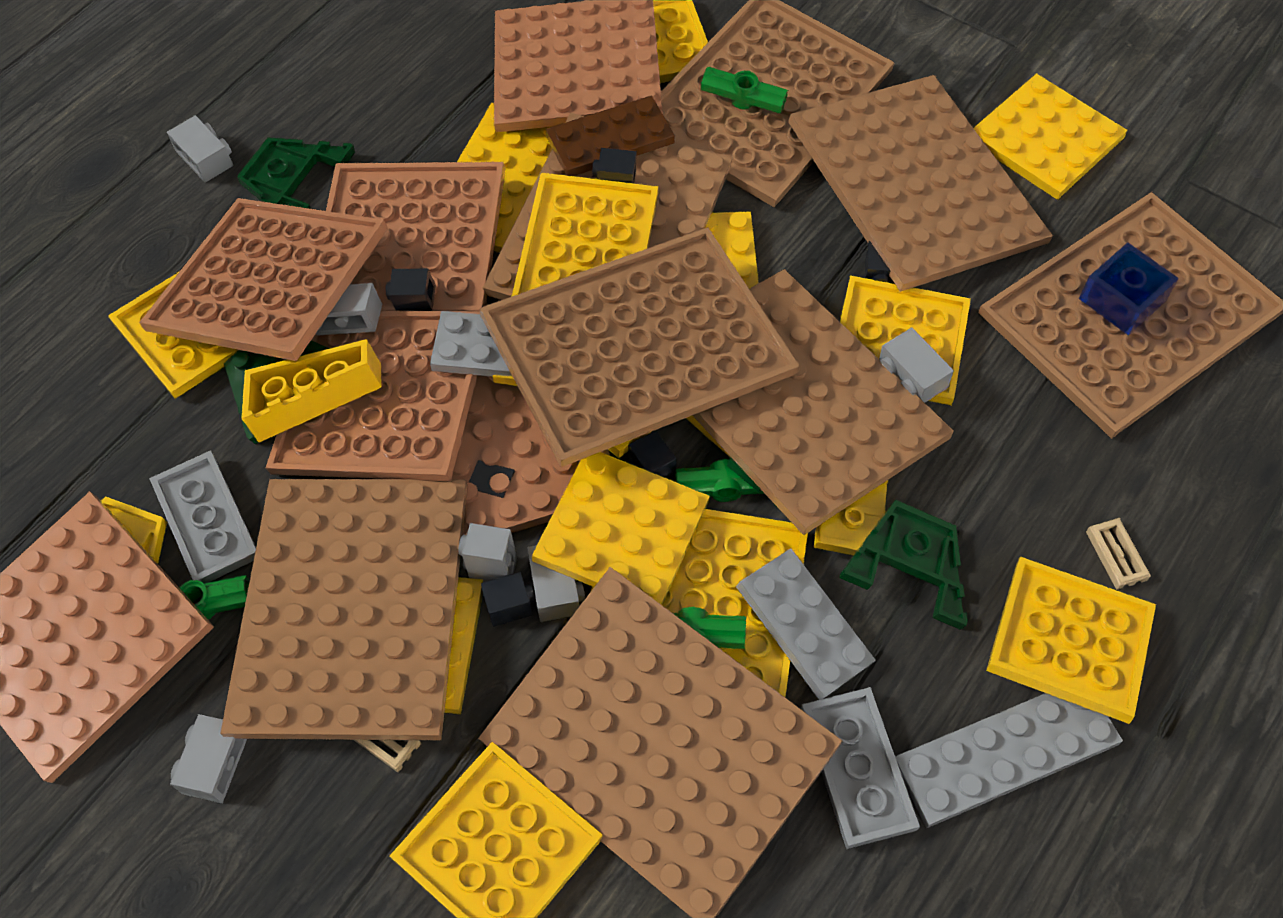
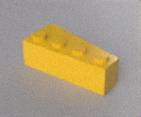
M365 339L303 355L297 361L287 359L245 370L242 420L257 441L262 442L381 388V363L368 340Z

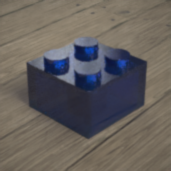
M1127 242L1088 277L1079 299L1129 336L1167 301L1179 278Z

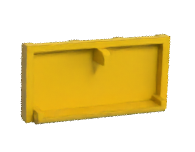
M888 480L817 526L814 548L854 555L885 513Z

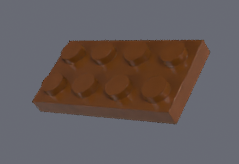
M652 95L546 128V138L566 176H576L591 171L594 159L599 160L601 148L637 151V155H641L675 143V135Z

